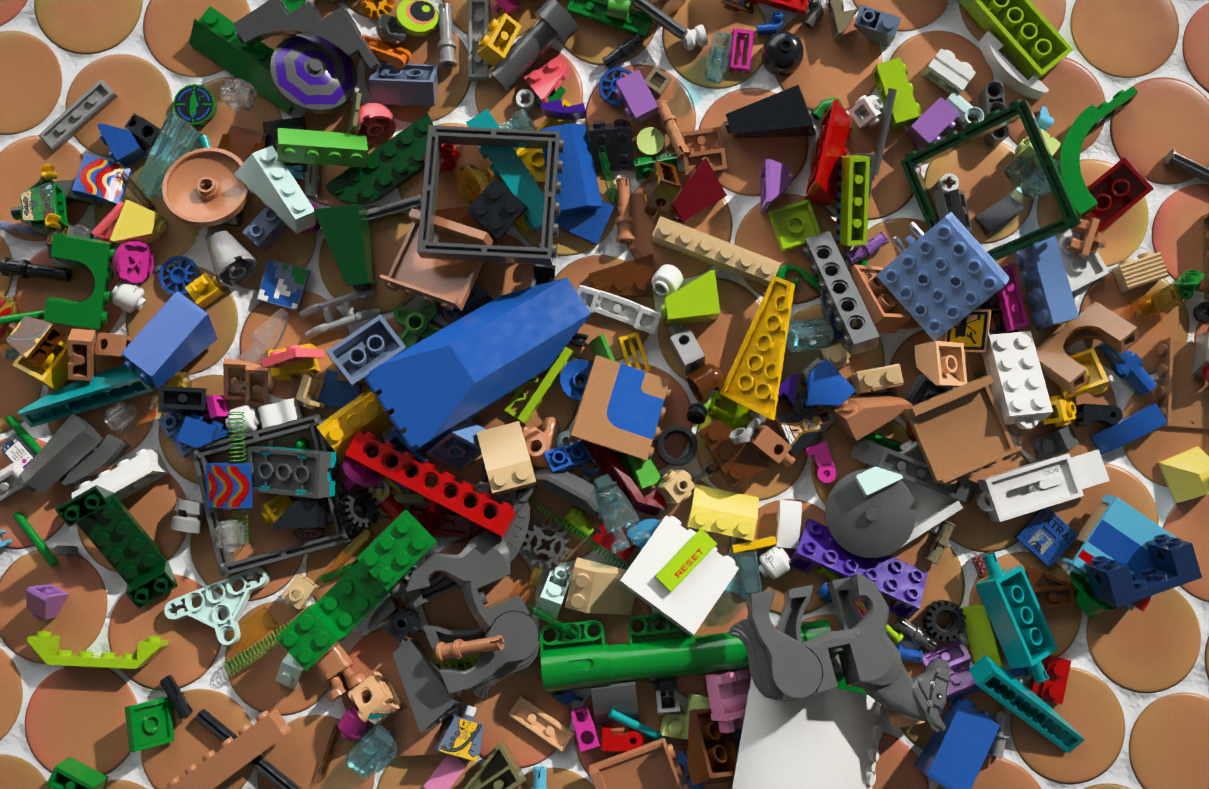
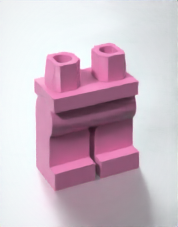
M750 669L715 672L705 675L712 711L711 720L718 721L720 733L734 732L733 720H735L736 728H743L749 693L748 678L751 677Z

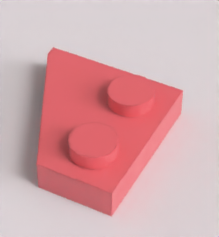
M557 56L526 75L524 80L542 103H546L549 101L547 97L552 90L556 92L561 86V82L571 72L561 57Z
M300 345L286 347L287 351L271 352L269 357L263 358L261 361L263 368H281L303 363L307 358L321 359L325 358L323 349L300 348Z

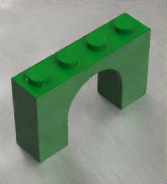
M62 233L53 235L51 257L75 260L86 265L94 275L95 288L92 295L86 300L75 301L56 297L46 299L43 321L98 330L104 324H107L109 312H106V303L109 304L111 300V291L108 290L109 282H112L114 277V270L111 269V262L116 248H113L114 242Z

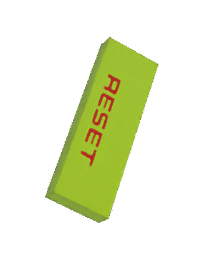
M701 528L657 573L655 578L671 593L708 555L717 543Z

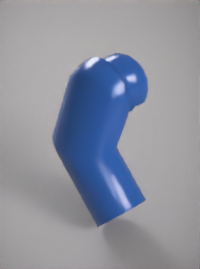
M776 11L772 14L768 24L757 25V35L777 33L784 24L783 13Z

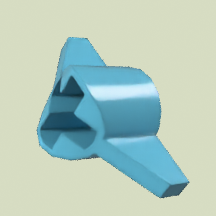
M1042 106L1036 121L1040 130L1047 131L1054 123V119L1049 116L1047 107Z

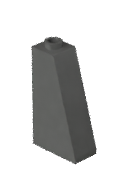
M72 413L21 472L20 477L24 481L23 485L33 492L38 490L44 494L99 444L103 438L91 424Z
M405 639L397 645L398 649L392 654L418 728L421 733L430 732L463 702L456 693L449 694L440 670L417 640Z

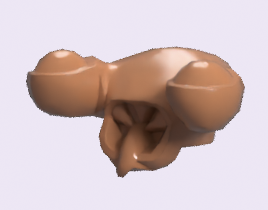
M547 417L542 421L541 428L543 431L534 426L523 428L522 432L531 464L537 468L544 469L549 467L543 453L556 448V437L560 426L559 421L554 417Z

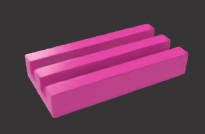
M733 28L728 71L750 72L753 30ZM737 34H740L738 64L734 65ZM745 35H749L746 66H743Z

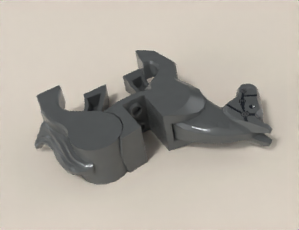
M476 482L473 485L475 486L473 491L479 494L485 491L492 495L490 483ZM537 485L494 496L493 501L500 505L504 501L514 506L513 511L517 513L505 538L488 529H484L468 542L460 554L434 553L410 575L406 591L409 593L415 608L454 589H462L466 603L479 624V627L470 630H452L425 624L423 629L432 649H436V645L439 642H444L445 644L452 643L456 639H461L465 642L495 637L497 635H501L504 639V643H499L500 645L504 644L503 650L479 653L478 659L467 669L440 668V673L449 694L471 689L477 697L486 698L489 689L494 684L529 669L540 656L537 626L531 619L530 612L520 595L515 593L485 607V604H488L483 590L478 591V588L510 575V562L518 554L528 530L530 520L529 500ZM471 497V500H473V501H475V502L477 503L476 498H475V497ZM490 507L488 511L495 517L497 513L496 508ZM437 572L443 573L430 582L431 575Z
M857 573L851 577L833 580L826 584L831 593V599L835 606L836 617L841 630L819 635L804 643L802 642L800 632L801 619L810 600L813 585L789 589L784 593V605L776 627L771 622L769 616L775 590L750 594L746 597L747 619L735 623L729 629V635L739 638L745 645L751 677L755 686L765 698L793 702L837 687L830 655L838 652L847 686L863 688L871 698L885 708L907 718L925 721L936 732L946 729L940 714L946 703L951 667L946 660L936 658L927 664L923 673L913 678L910 677L901 660V653L886 635L889 607L878 590L877 585L872 580ZM855 600H860L865 605L866 613L863 618H861L854 603Z

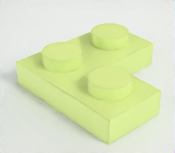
M689 693L685 715H663L660 734L662 736L688 740L689 712L693 709H710L709 696Z

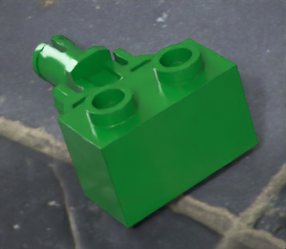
M69 757L54 767L46 786L51 789H103L108 777Z

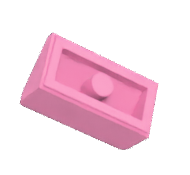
M447 754L424 787L426 789H450L467 767L468 762L461 757Z

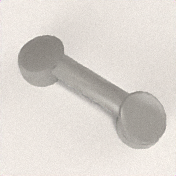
M748 409L752 421L746 429L738 428L730 433L729 437L732 443L742 444L751 441V436L767 417Z

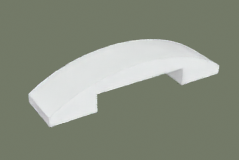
M990 31L979 41L987 64L995 75L1008 87L1019 94L1039 100L1049 91L1035 75L1027 80L999 53V50L1004 45Z
M579 285L577 293L591 313L593 311L631 324L636 329L654 335L661 316L660 313L620 296Z

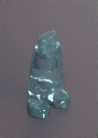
M610 473L595 479L594 482L597 487L595 491L607 534L613 533L615 538L610 547L612 554L631 547L622 527L627 528L633 545L651 537L649 531L640 530L637 527L636 522L640 521L626 495L617 485V482L613 481Z

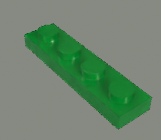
M570 0L567 12L627 33L638 34L643 38H646L652 19L646 14L630 9L628 20L608 17L606 14L609 1Z

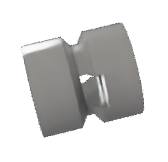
M177 498L174 509L177 515L173 516L170 529L188 533H200L202 521L199 518L204 515V503Z

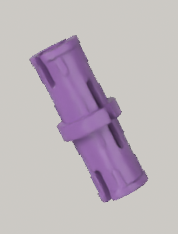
M881 231L867 240V245H859L845 253L848 262L854 265L862 258L870 257L874 251L888 244L889 241L886 234Z

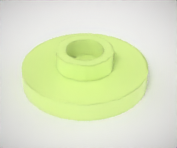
M653 127L641 130L636 140L639 151L647 156H654L660 153L665 142L662 132Z

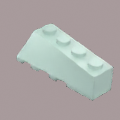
M273 146L252 153L234 173V177L237 180L242 181L249 191L262 199V203L274 210L277 216L296 234L316 225L314 208L285 164L277 162V152Z

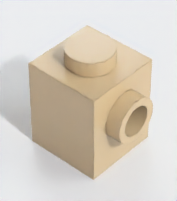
M842 343L817 353L821 361L826 358L836 369L850 363V353L845 346L843 347Z
M299 574L281 597L286 600L285 604L293 610H300L306 607L320 586L304 574Z

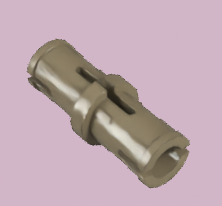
M947 520L942 521L936 536H933L931 539L933 542L924 558L925 560L938 565L944 549L949 546L948 541L956 527L955 524Z

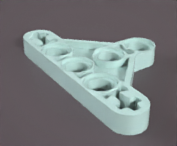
M255 567L169 601L165 605L164 613L167 618L172 620H181L189 616L215 628L217 639L221 644L235 645L241 637L238 620L252 592L265 587L269 583L270 575L263 568ZM257 573L263 575V577L260 578V582H258V581H251V582H249V581L247 580V579H250V580H251V579L256 578V577H257ZM236 580H241L243 587L240 591L235 592L233 590V583ZM216 588H221V598L218 600L213 599V591ZM200 596L202 599L201 605L194 608L192 606V599ZM175 606H186L187 608L179 609L177 611V614L172 613V610L175 609ZM226 608L228 617L221 621L218 618V613L221 609ZM228 629H232L234 638L227 642L224 639V633Z

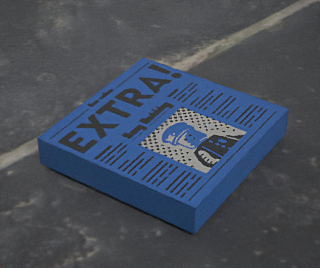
M1047 507L1038 510L1015 538L1046 567L1050 568L1079 535Z

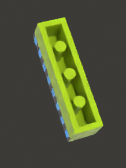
M838 156L836 242L846 246L867 245L870 157Z

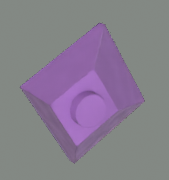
M765 159L760 171L761 213H765L786 192L789 185H792V173L788 172V165L771 159Z

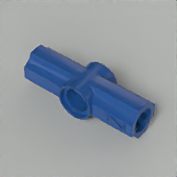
M1104 342L1097 346L1113 364L1111 368L1114 373L1121 379L1126 380L1139 396H1144L1155 388L1157 383L1142 367L1143 362L1137 354L1128 350L1121 354Z

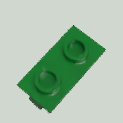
M667 152L655 155L657 161L674 165L677 171V156H675V153ZM651 156L637 158V160L633 161L636 180L649 178L655 161H652Z
M1187 270L1181 274L1173 286H1179L1180 297L1189 300L1194 296V292L1200 288L1201 281L1206 276V273H1199V270Z

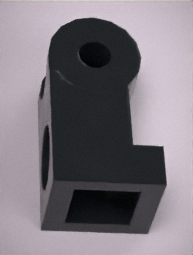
M135 113L124 126L158 152L163 149L171 138L160 128Z
M1075 405V427L1092 426V422H1098L1104 426L1113 425L1122 420L1123 414L1121 409L1114 405Z

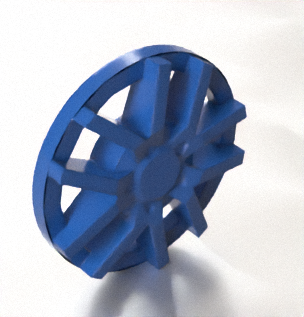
M622 67L609 69L602 75L599 82L601 97L604 99V102L614 107L624 106L623 102H617V97H615L614 101L610 100V97L615 95L616 81L623 78L622 72L628 75L632 73L630 70ZM614 72H620V78H615ZM609 74H611V76H612V80L605 79V78H606ZM607 83L610 84V87H603L602 85ZM603 91H608L609 94L605 96Z
M184 256L169 258L163 263L159 271L160 284L170 294H174L177 291L180 292V285H183L184 291L180 293L188 295L189 293L185 287L187 283L193 282L188 280L189 276H195V280L201 276L195 262ZM176 260H181L178 266L174 262ZM185 262H189L187 267L184 269L183 267L185 265ZM170 263L174 266L172 270L167 268ZM192 267H194L195 272H189V271L191 270ZM165 270L170 273V275L163 277ZM172 280L168 285H165V281ZM175 286V292L170 290V288Z

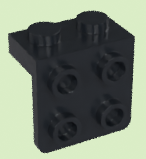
M625 119L614 120V123L605 124V121H595L593 125H588L590 151L595 172H603L599 152L610 171L633 169V142L630 122H626ZM602 152H604V153L607 155L608 161H609V165H608V163H607V161H606V159H605V157H604V155H603Z

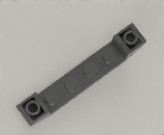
M864 438L855 442L850 457L868 465L900 474L906 480L967 503H971L979 484L961 476L957 478L958 482L948 486H944V483L935 484L926 463Z

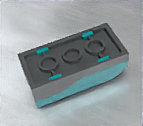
M270 446L248 447L247 463H252L253 492L317 499L335 496V481L332 479V468H336V452Z

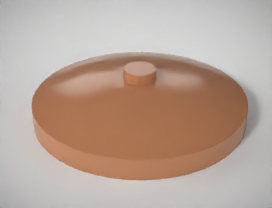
M200 148L184 154L170 166L163 179L162 194L167 207L176 218L193 226H215L232 219L244 208L251 193L242 181L234 177V173L241 167L243 162L235 154L220 148Z

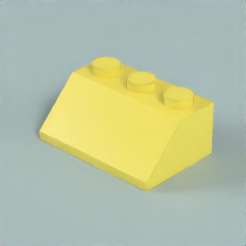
M695 484L686 526L696 529L702 528L705 531L753 541L758 518L759 498Z

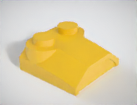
M1094 348L1069 356L1087 368L1088 382L1072 395L1060 387L1064 398L1086 393L1099 395L1107 390L1110 383Z

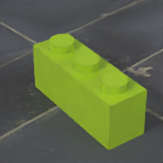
M900 57L876 64L871 73L884 106L888 88L897 90L889 124L890 129L894 130L914 124L920 117L921 108L915 102L913 96L914 88L908 81L906 65L902 63Z

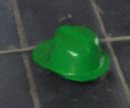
M1072 571L1070 572L1071 580L1076 586L1074 592L1076 606L1094 619L1105 610H1115L1116 607L1094 598L1090 583L1085 580L1087 576L1082 573L1078 575Z

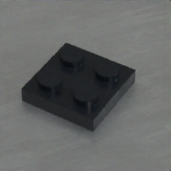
M494 178L466 211L500 240L528 207Z

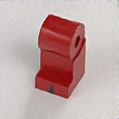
M604 522L592 538L624 560L628 559L636 547Z
M602 724V751H629L642 746L643 738L640 732L628 728L626 731H611L610 724Z

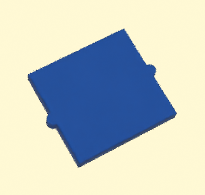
M327 369L318 401L326 404L325 406L341 409L360 395L362 383L351 386L349 382L337 381L338 372Z

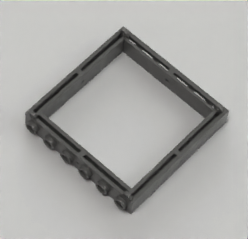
M428 125L417 247L419 256L428 259L552 265L553 258H557V245H554V237H558L559 224L555 223V217L560 215V202H557V194L561 195L562 182L558 181V174L563 173V160H560V153H564V140L560 137V131ZM442 144L548 149L541 248L433 242Z
M317 414L246 433L243 435L245 436V439H243L245 441H229V439L244 438L243 436H235L209 443L199 448H191L220 576L238 573L349 543L354 540L355 532H353V529L347 530V525H341L343 520H338L337 518L340 513H336V509L340 507L337 506V503L341 501L340 498L345 494L344 484L338 478L340 467L337 460L336 468H332V479L335 481V496L328 497L336 530L335 535L235 561L231 541L228 540L230 537L223 509L207 508L206 463H212V456L238 450L229 449L230 447L246 448L309 430L312 432L316 450L335 452L317 429V426L326 420L324 416ZM242 442H245V443H243V444H245V445H241V444H238V445H229V443H242ZM215 534L216 537L221 534V541H215Z

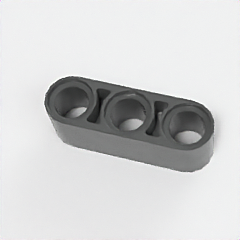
M998 81L989 82L981 90L978 97L979 107L984 112V120L987 119L990 111L1000 110L1001 112L1007 109L1003 85ZM988 91H991L995 97L990 96ZM1009 124L995 130L1000 138L995 137L993 132L983 136L986 145L996 147L1001 144L1009 135Z

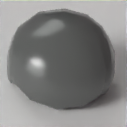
M380 14L376 23V33L379 38L391 45L404 43L408 33L397 24V19L390 15Z

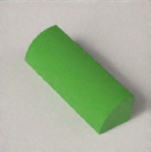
M615 451L619 462L627 470L628 475L639 489L662 481L653 456L650 460L647 459L643 465H640L641 459Z

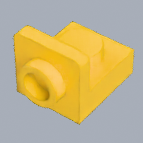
M279 494L262 505L260 516L266 525L270 524L273 528V523L293 502L288 495Z

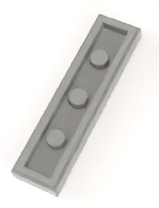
M468 0V81H490V64L476 54L480 48L478 45L480 39L485 34L487 35L489 31L487 29L490 23L489 0Z
M100 79L38 136L51 150L56 152L117 97V94Z

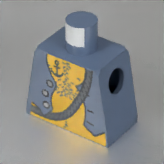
M465 704L462 716L450 714L434 745L435 749L478 762L484 728L481 722L474 720L478 708Z

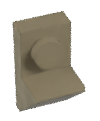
M826 0L834 42L840 40L849 27L858 9L844 11L843 0Z

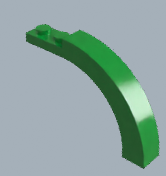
M1133 86L1126 91L1120 90L1109 103L1105 101L1097 108L1094 104H1091L1071 125L1059 147L1055 164L1079 219L1090 213L1098 204L1086 187L1081 174L1080 153L1083 141L1095 127L1133 101L1138 93Z

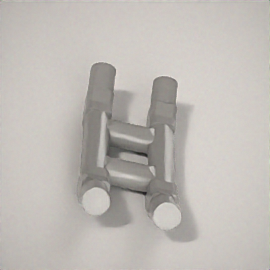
M373 289L353 291L349 294L311 305L307 309L300 311L299 316L302 319L323 311L326 323L306 331V337L311 339L331 330L380 315L379 308L355 313L352 306L354 301L374 296ZM343 305L347 317L334 320L331 308Z

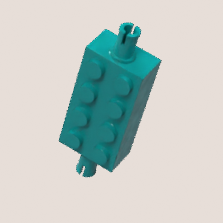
M995 552L981 556L989 575L986 579L975 584L1010 668L1029 667L1035 683L1047 681L1049 676L1041 660L1058 650V647L1023 566L1001 569Z

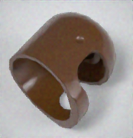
M710 363L700 366L686 376L687 383L695 399L702 405L709 401L708 394L712 389L719 392L725 383L722 372L717 366Z

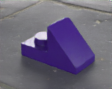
M796 373L780 384L777 403L782 400L779 397L781 395L788 405L793 408L796 402L798 375Z

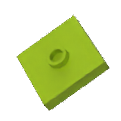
M810 199L768 212L781 252L805 245L806 238L821 234Z

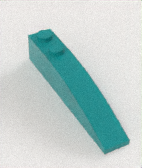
M124 365L94 374L92 381L78 380L21 409L18 415L30 427H35L68 417L72 413L78 414L151 392L154 386L151 384L146 385L136 372L131 373Z
M984 655L969 668L978 687L1069 754L1085 740L1081 734L1048 704L988 656Z

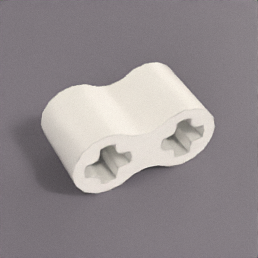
M295 398L258 408L262 429L303 418L299 400Z

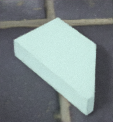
M873 467L855 476V480L865 497L903 479L900 474L878 467Z

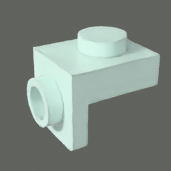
M288 653L281 662L275 681L295 690L299 686L304 668Z

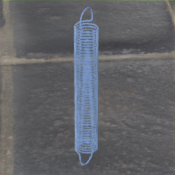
M0 221V227L8 228L6 229L8 231L14 230V232L21 231L20 233H23L26 230L35 233L34 235L47 236L27 225Z

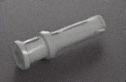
M443 3L438 5L440 41L437 45L440 51L438 66L444 69H452L457 66L454 54L456 44L453 41L452 6L449 3H445V8H443Z

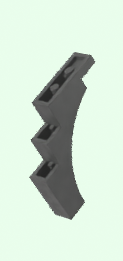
M268 0L233 23L237 30L235 35L239 41L250 46L267 38L282 34H306L333 43L352 58L361 54L359 58L366 68L369 67L375 71L382 67L348 10L344 7H340L325 18H322L316 6L309 1L290 13L282 0Z

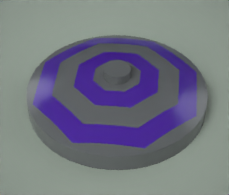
M297 34L283 40L274 50L270 62V78L274 89L286 103L303 112L312 114L334 112L348 103L356 87L357 71L352 58L342 49L335 47L333 43L316 36Z

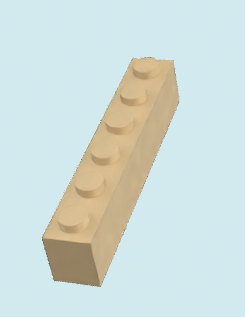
M662 216L659 217L652 235L651 242L767 287L773 275L776 276L781 264L778 261Z

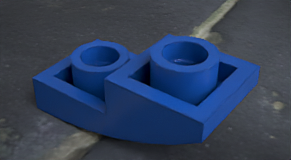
M582 440L566 447L562 445L543 453L552 473L569 470L591 461Z

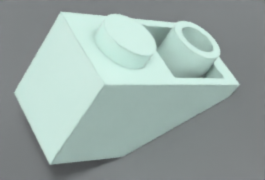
M552 565L537 606L541 610L540 612H545V614L547 613V615L549 614L557 619L573 572Z

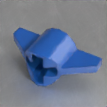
M572 690L558 691L551 695L558 702L567 706L571 705L574 700L583 701V698L576 696Z

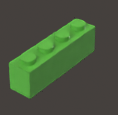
M278 128L277 162L366 168L368 156L366 135Z

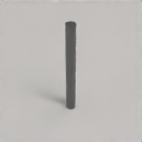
M888 88L874 152L876 160L873 175L876 176L879 174L896 97V89Z

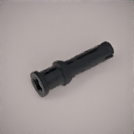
M4 257L0 263V272L3 276L17 275L23 279L32 276L69 282L72 277V270L32 264L29 260L25 259L17 261Z

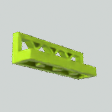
M565 347L558 359L552 363L554 365L552 368H549L545 378L538 379L537 376L535 377L536 380H531L520 387L504 411L526 425L561 374L564 366L573 356V351ZM537 383V390L533 396L526 397V386ZM524 400L525 408L520 415L511 410L515 402Z

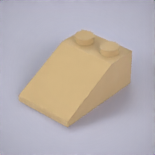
M519 421L476 432L493 496L536 485L533 467Z
M577 557L565 608L585 613L631 615L636 596L618 583L627 570Z

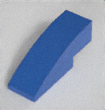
M1151 404L1129 416L1123 417L1119 423L1109 425L1089 436L1095 448L1099 449L1100 454L1104 455L1150 433L1168 422L1158 405Z

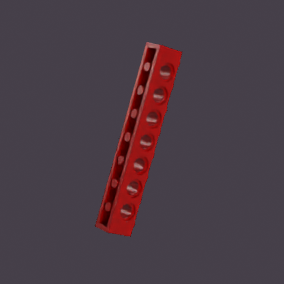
M368 431L365 434L357 432L345 453L346 456L504 538L506 537L517 516V513L513 511L514 506L502 501L501 505L493 501L494 496L485 491H482L481 494L473 491L475 486L465 481L462 484L454 481L455 476L446 471H443L442 474L434 471L436 466L427 461H424L423 464L415 461V455L404 451L403 454L396 451L397 446L388 441H385L384 444L376 441L378 436ZM375 447H378V455L374 458H371V450ZM394 457H397L398 464L395 467L390 468V460ZM413 467H417V475L413 478H409V470ZM432 477H436V486L433 488H429L427 484L428 480ZM451 487H456V496L453 498H448V489ZM475 497L477 500L476 506L470 509L467 508V500ZM495 507L497 511L496 516L488 519L486 517L487 509Z

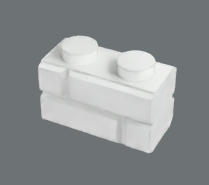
M941 48L922 75L948 93L952 94L956 91L960 95L976 72L973 71L969 63L960 62L956 59L953 52Z

